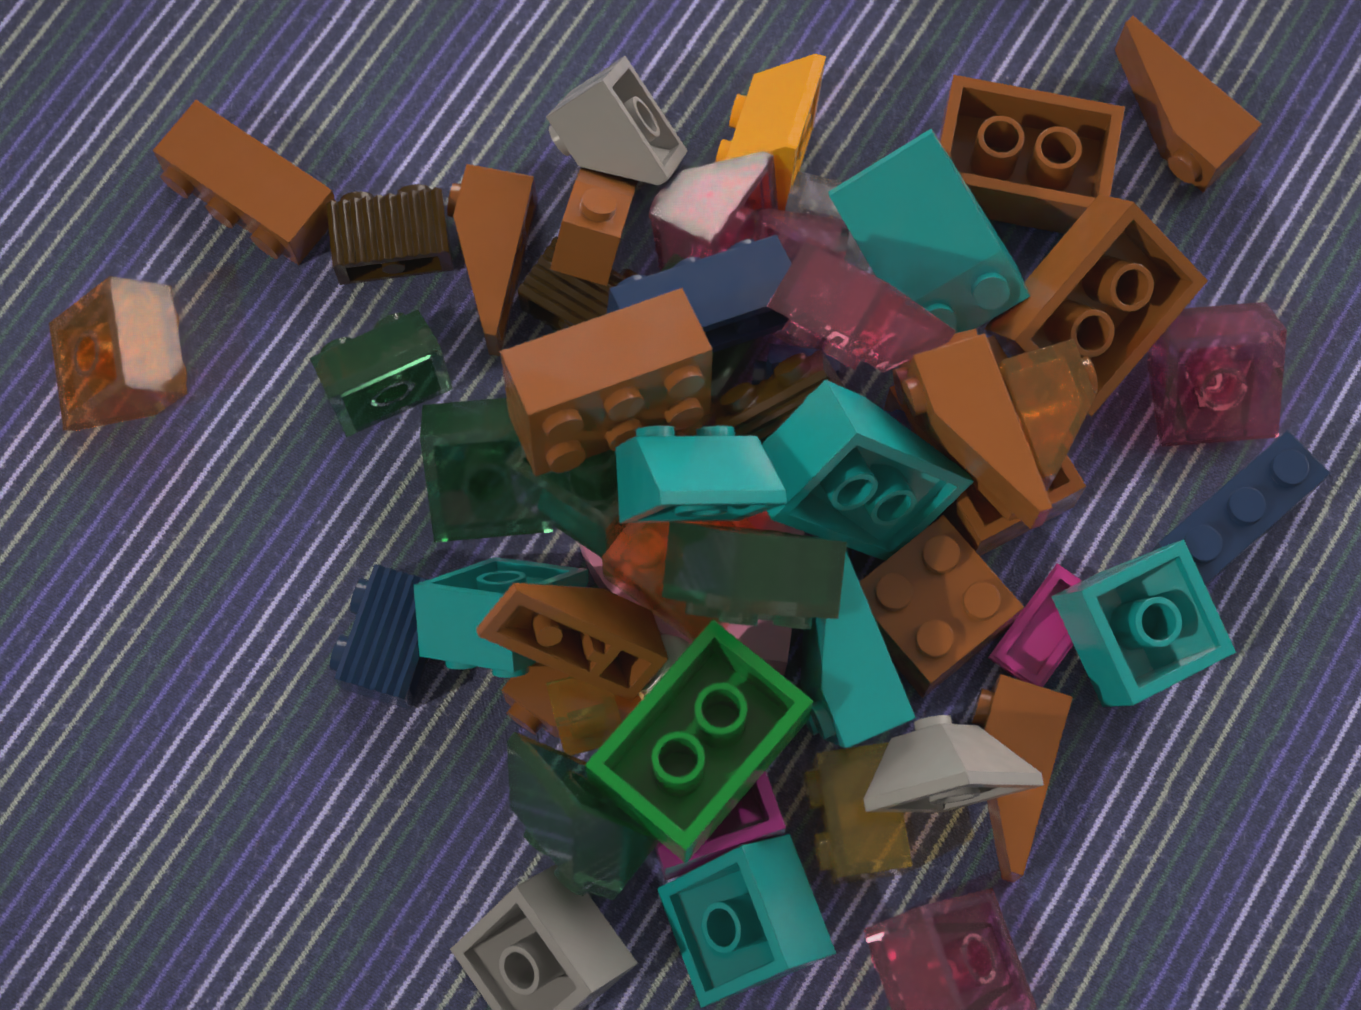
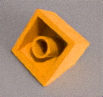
M812 54L756 73L753 76L747 96L737 94L729 121V127L734 128L735 132L732 141L721 140L715 160L714 172L764 169L768 204L760 207L761 209L783 215L787 213L815 124L826 56ZM764 172L722 177L721 189L725 191L726 199L739 197V203L750 206L766 203Z

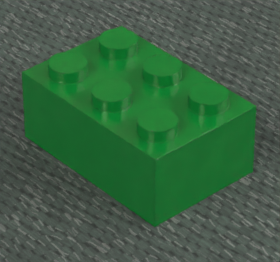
M713 619L585 764L588 781L686 864L810 719L813 700Z

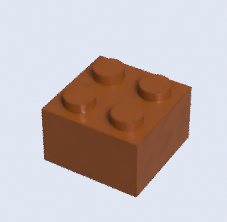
M944 515L859 582L893 664L922 698L1011 627L1024 608L1020 601Z

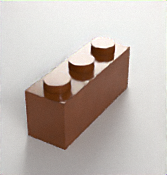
M198 100L192 103L153 149L164 171L160 177L167 186L184 198L194 194L206 202V210L226 227L232 229L238 224L252 234L250 238L253 243L272 258L278 259L283 254L297 265H300L329 229L326 203L331 200L336 201L330 188Z

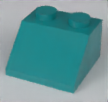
M671 426L642 427L636 429L635 437L615 447L620 523L741 521L786 503L785 488L758 437L735 436L734 427L699 428L696 430V436H675L674 427Z
M1184 540L1174 542L1104 570L1051 596L1102 707L1135 705L1236 653Z
M493 557L414 584L419 656L443 660L446 667L450 669L490 668L492 669V675L501 678L519 677L529 673V666L538 663L537 661L478 637L476 628L513 583L586 587L589 582L588 569Z
M790 834L742 845L657 888L701 1008L792 974L836 954Z

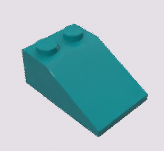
M932 128L828 191L833 204L896 312L903 318L902 321L912 336L915 338L926 332L925 330L929 331L918 342L975 329L1030 297L1019 268Z
M824 380L815 391L809 394L796 411L762 444L786 493L785 504L767 510L771 520L832 542L842 540L843 545L885 561L925 530L974 482L968 472L869 399L828 380Z
M841 540L819 543L808 548L800 685L804 694L813 700L810 719L806 722L812 735L819 733L823 740L843 748H848L916 717Z

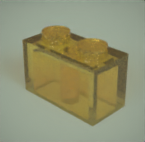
M889 742L818 752L813 761L814 771L804 772L809 808H820L824 832L814 834L820 871L831 870L833 885L904 875L913 867L903 812L865 811L864 797Z

